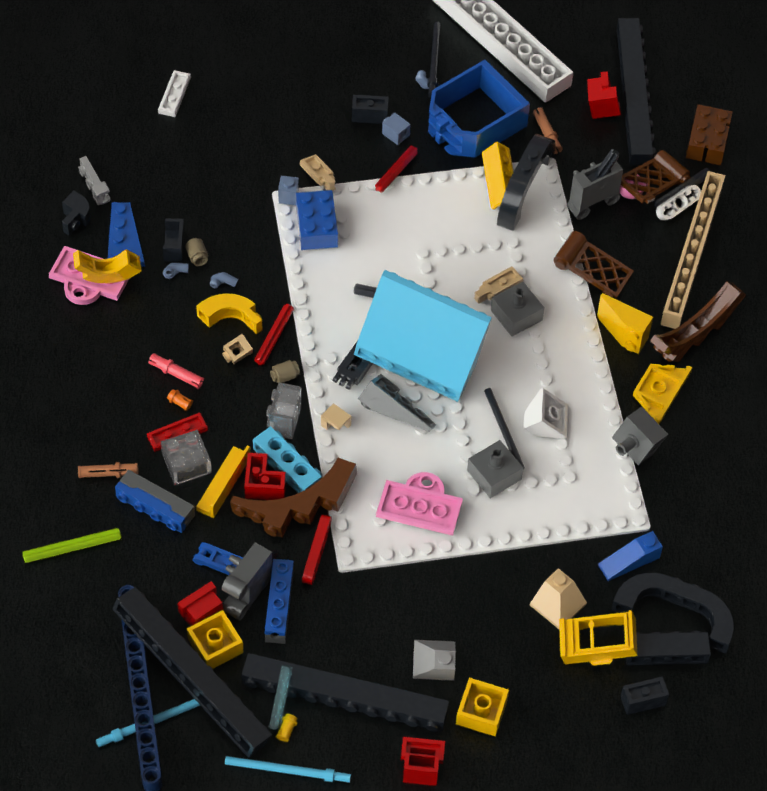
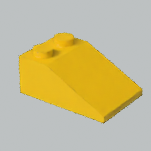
M602 293L600 296L597 318L621 346L625 347L628 351L639 354L649 338L653 317Z

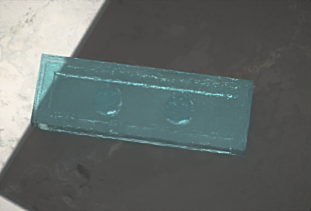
M283 665L281 667L269 728L278 729L281 725L292 666Z

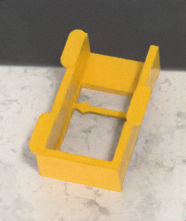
M632 610L615 614L559 619L560 654L565 664L590 662L593 666L610 664L616 658L638 656L636 618ZM624 625L625 644L594 648V627ZM590 628L591 648L580 649V630Z

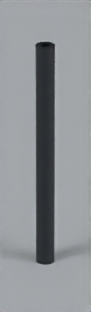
M487 388L484 390L507 447L524 469L525 467L492 389Z

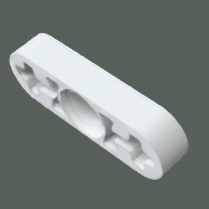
M696 185L687 186L657 207V217L660 220L672 219L699 200L700 188ZM693 190L694 193L692 194V197L687 198L686 196L689 195ZM677 198H680L682 201L680 208L675 203ZM671 207L672 210L667 211L666 215H664L665 209Z

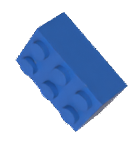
M333 191L296 193L301 250L338 247Z

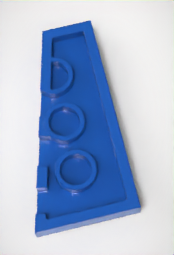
M112 202L108 258L115 257L127 249L139 255L141 267H145L131 204Z

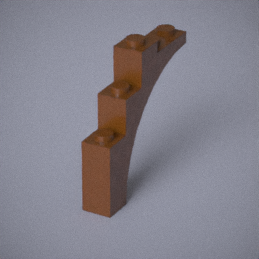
M726 282L718 293L687 322L668 333L654 335L650 340L654 344V349L663 354V358L667 361L679 362L692 345L699 346L712 329L719 330L747 294L735 284Z
M337 458L332 468L321 480L300 493L282 499L260 501L233 496L230 501L232 512L240 517L251 518L256 523H263L264 531L267 534L283 538L292 518L298 523L311 524L320 505L326 510L339 511L357 475L356 464Z

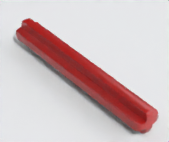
M410 146L375 184L376 191L380 193L385 191L418 154L417 147Z
M290 304L283 306L254 360L258 365L262 366L265 364L294 311V307Z

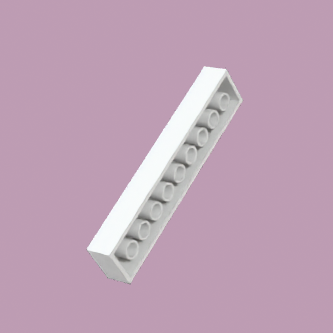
M433 0L545 103L572 85L573 71L495 1Z

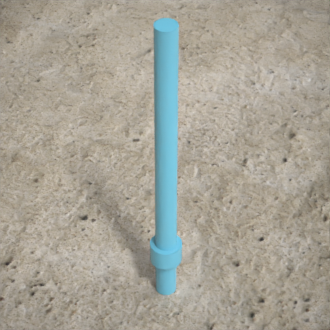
M193 699L154 715V724L198 707L200 704ZM142 722L141 724L146 725L149 722ZM135 724L122 729H114L110 734L96 739L98 747L113 741L115 743L123 740V737L135 733Z
M230 756L225 758V765L322 778L328 782L336 780L350 783L351 774L335 772L334 769L326 768V770Z

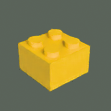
M223 610L187 628L188 641L212 669L244 653L243 641Z
M469 678L457 712L456 725L496 737L508 700L509 690Z

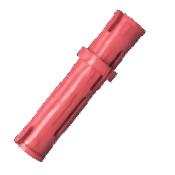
M156 353L151 355L149 360L152 361H149V364L161 369L163 373H169L197 389L202 386L203 377L178 366L171 359L167 360Z

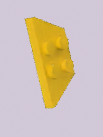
M650 364L636 386L633 396L658 424L662 421L691 373L692 367L675 368V365L662 366L660 364Z

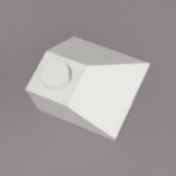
M544 388L540 389L524 413V429L537 437L566 438L568 404Z

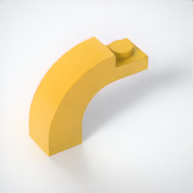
M127 249L117 256L108 259L93 258L79 250L73 253L75 269L82 272L84 280L90 282L115 283L129 279L141 272L140 256Z
M218 294L196 305L197 316L209 328L224 318H237L243 321L256 334L262 331V318L256 313L255 303L243 296Z

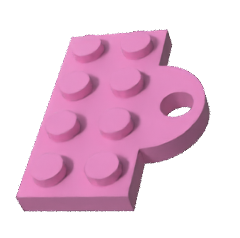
M64 246L49 272V278L64 283L66 297L71 302L79 305L90 304L96 301L100 295L118 301L129 279L115 283H94L84 280L82 272L74 267L73 253L77 250ZM85 253V254H87V255H89V256H91V257H93V258L103 259V258H100V257H97V256H94V255ZM77 292L84 293L81 297L74 296Z
M420 472L412 475L407 480L406 485L386 480L376 517L453 536L463 498L444 494V485L439 477L432 473ZM430 480L432 484L425 486L422 484V481Z

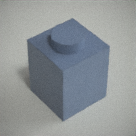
M396 113L384 119L382 134L395 144L399 145L410 136V124Z
M281 176L278 189L279 204L296 205V193H299V178Z

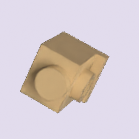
M243 334L223 346L224 352L222 355L228 363L231 361L233 364H236L246 356L251 355L253 348ZM238 349L240 353L235 355L233 350Z

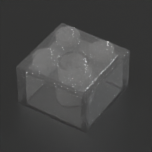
M278 382L277 389H273L272 406L269 405L267 409V427L271 426L275 431L278 430L283 438L293 439L301 411V387Z
M198 430L161 441L162 455L174 485L212 473L211 460Z

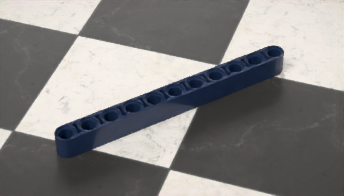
M131 585L121 587L118 593L119 597L134 587ZM122 620L143 787L146 791H159L162 787V777L144 643L135 634H129L133 631ZM142 703H145V704H146L145 706H138L139 704H142ZM142 722H149L146 725L141 724ZM146 740H150V741H151L150 743H147V744L143 743V742L146 741ZM148 759H153L152 762H145ZM150 778H156L155 781H147Z

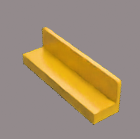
M495 142L482 152L490 205L493 210L501 205L506 187L513 174L510 150L499 142Z
M247 445L244 451L233 446L197 504L196 511L212 518L216 516L247 465L250 446Z

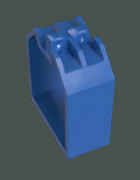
M483 60L432 90L428 133L433 138L435 137V141L438 144L447 141L449 144L444 149L450 155L475 158L495 142L500 143L527 127L530 103L486 60ZM481 88L506 113V115L481 130L471 132L462 131L443 109L476 89Z

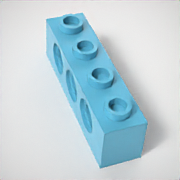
M270 426L253 439V450L256 453L268 454V464L275 471L286 472V482L297 493L308 489L322 479L321 472L317 468H313L307 458L303 455L301 456L296 451L293 444L287 443L278 430L275 431Z

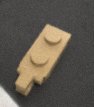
M316 154L300 160V166L320 186L324 185L326 190H336L333 171Z
M511 266L484 281L479 290L475 292L474 299L478 304L486 299L492 300V297L523 282V278Z

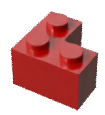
M248 453L244 486L245 498L264 500L285 498L286 472L268 471V454Z

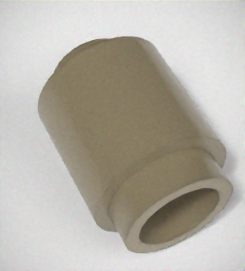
M199 238L190 239L186 243L185 248L191 262L195 266L206 264L208 253L203 241Z
M289 360L272 366L270 374L274 382L277 381L278 384L295 379L296 376L300 375V370L296 361L291 362Z

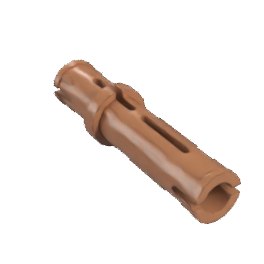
M537 108L540 114L535 109L533 116L544 136L555 140L554 154H558L556 147L559 152L563 149L557 139L558 135L553 131L543 108Z
M116 462L112 465L78 466L79 478L107 476L121 478L128 469L138 474V463L120 464V462ZM118 469H127V470H124V471H110V470H118ZM95 470H106L103 472H90Z

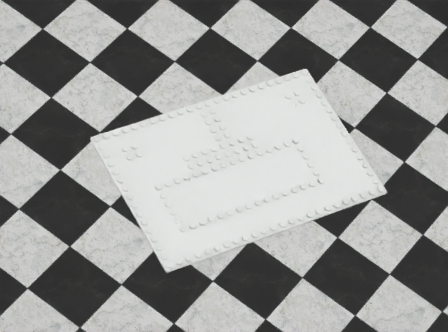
M554 158L551 159L548 166L541 164L527 191L522 205L521 218L514 231L497 225L500 206L494 210L491 209L484 166L398 176L382 193L375 190V184L380 179L335 184L336 190L333 191L338 231V247L301 250L296 205L279 204L278 191L272 193L291 305L294 307L293 316L321 474L323 477L332 468L337 458L353 462L357 467V475L339 511L328 510L329 516H332L331 531L339 572H352L644 532L650 529V522L634 461L627 453L624 456L617 453L616 446L618 444L612 438L623 423V418L588 283L569 269H558L553 261L570 233L574 231ZM519 162L512 163L513 172ZM324 185L299 188V193L327 191ZM582 263L576 264L575 267L584 270ZM511 266L521 275L523 282L544 306L543 320L514 336L508 333L491 311L492 300L486 299L478 304L474 299L475 292L479 290L484 281ZM384 270H387L492 317L476 367L458 402L375 364L370 367L358 385L354 384L350 390L345 388L348 382L343 387L339 385L341 378L337 383L332 381L337 373V368L358 341L373 300L371 297L354 294L355 284L378 287ZM351 364L348 370L351 371L352 366H354L355 368H357L358 366ZM382 374L400 389L398 393L401 396L408 397L412 401L414 409L422 410L436 426L429 432L371 409H366L362 406L358 397L371 380ZM487 388L492 389L525 467L522 480L492 498L488 497L467 471L468 458L499 440L507 447L484 390ZM542 388L568 404L567 437L564 439L537 437L524 429V413ZM334 403L351 415V426L349 428L343 426L340 430H337L331 425L326 430L321 426V415ZM420 472L432 473L439 477L444 485V494L463 498L453 536L376 517L386 480L406 485L407 480L412 475ZM424 480L422 481V484L425 486H430L432 482L430 480Z

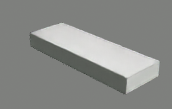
M173 71L158 108V114L176 117L191 79V74Z

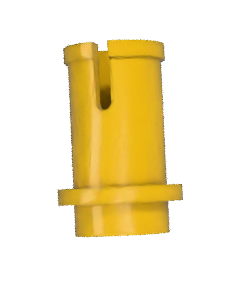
M285 714L282 717L283 722L276 735V738L283 742L289 741L294 726L298 724L297 717L291 714Z

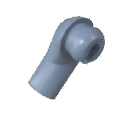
M418 71L416 81L423 89H429L426 72Z
M170 263L164 268L163 275L165 278L170 279L179 272L188 273L189 264Z
M221 272L211 277L210 286L218 288L220 284L227 283L235 287L238 279L225 272Z

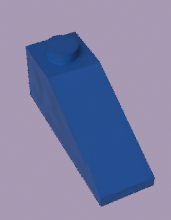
M651 531L634 539L601 561L598 566L606 579L610 581L659 559L663 546L654 532Z

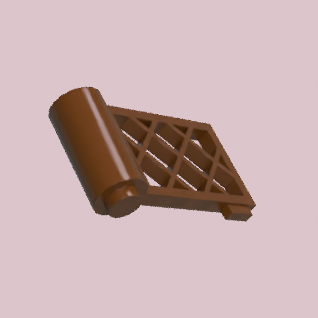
M661 150L653 159L623 174L621 186L641 203L646 202L648 204L655 200L656 195L690 179V171L665 150ZM650 166H653V167H655L658 171L649 170V167H650ZM637 174H646V177H640ZM649 175L658 176V180L649 178ZM662 177L668 178L670 182L662 181ZM625 180H632L634 184L628 183ZM637 182L646 183V186L638 185ZM650 184L659 185V188L650 187ZM638 190L645 191L647 194L643 196Z
M578 231L570 233L553 260L558 269H569L602 290L603 294L614 299L617 298L634 272L626 265L589 243L586 237ZM586 249L594 252L595 257L587 258ZM601 260L608 261L610 267L603 268ZM596 261L598 269H590L589 262ZM577 263H585L586 270H580L575 266ZM616 270H622L627 273V276L618 278ZM612 271L614 278L606 279L604 272ZM592 273H600L602 280L594 279ZM616 282L617 291L611 290L608 283Z

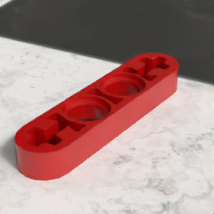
M322 514L304 569L302 583L313 585L330 530L332 516Z

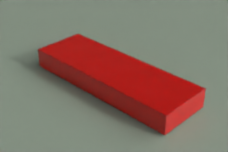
M199 412L147 433V438L154 452L206 432L208 427Z

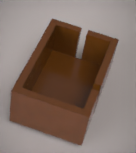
M697 105L686 155L687 159L702 161L704 148H708L705 162L721 165L733 111Z

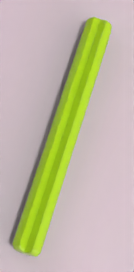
M119 528L27 550L23 552V558L28 563L120 540L121 533Z

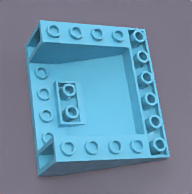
M384 270L357 341L354 355L458 402L476 367L492 317L487 316L484 312H478L466 304L458 303L448 296L440 295L430 288L422 287L412 280L402 278L394 272Z

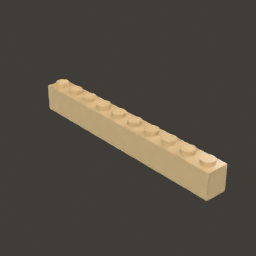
M711 171L707 172L660 325L676 329L681 324L723 188L725 175Z

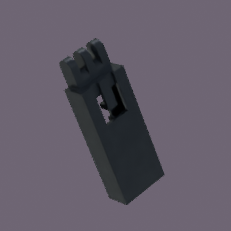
M357 342L337 368V373L332 380L337 383L341 378L339 385L342 387L348 382L345 387L348 390L354 384L358 385L373 365L370 361L354 355ZM351 364H354V365L358 366L357 368H355L354 366H352L351 371L348 370V368L351 366Z

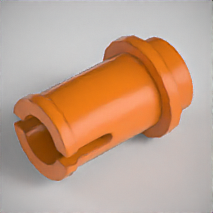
M172 389L167 397L171 404L175 403L185 411H188V408L190 409L193 400L180 394L178 389Z

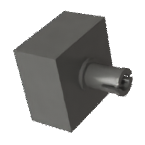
M521 282L492 297L491 311L508 333L514 336L542 321L544 306L527 285Z
M641 406L627 416L612 438L618 444L616 451L619 455L624 456L627 453L637 465H640L655 453L668 436V433Z
M499 440L468 458L467 471L488 497L492 498L522 480L523 467Z

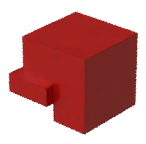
M608 71L601 72L600 78L587 79L588 101L592 118L621 115L620 102L617 99L616 86L611 87Z
M212 581L177 604L178 612L190 627L223 610V604L217 597L216 586Z
M403 737L401 760H405L403 782L436 786L438 766L443 764L445 741Z

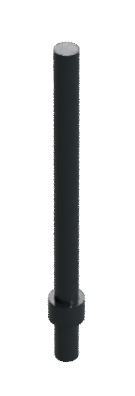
M440 22L434 23L430 78H428L427 83L429 88L428 96L430 98L432 90L438 87L437 67Z

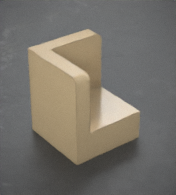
M333 403L321 415V426L326 430L331 425L337 430H340L343 426L349 428L351 426V415Z

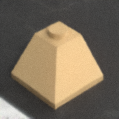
M558 568L543 583L531 601L530 606L560 630L559 619H572L587 602L575 582Z

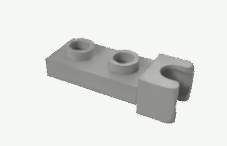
M86 156L79 158V172L82 177L85 176L89 190L92 189L96 204L102 205L111 200L108 195L110 191L105 181H100Z

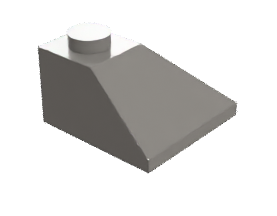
M414 640L413 679L454 680L455 642Z

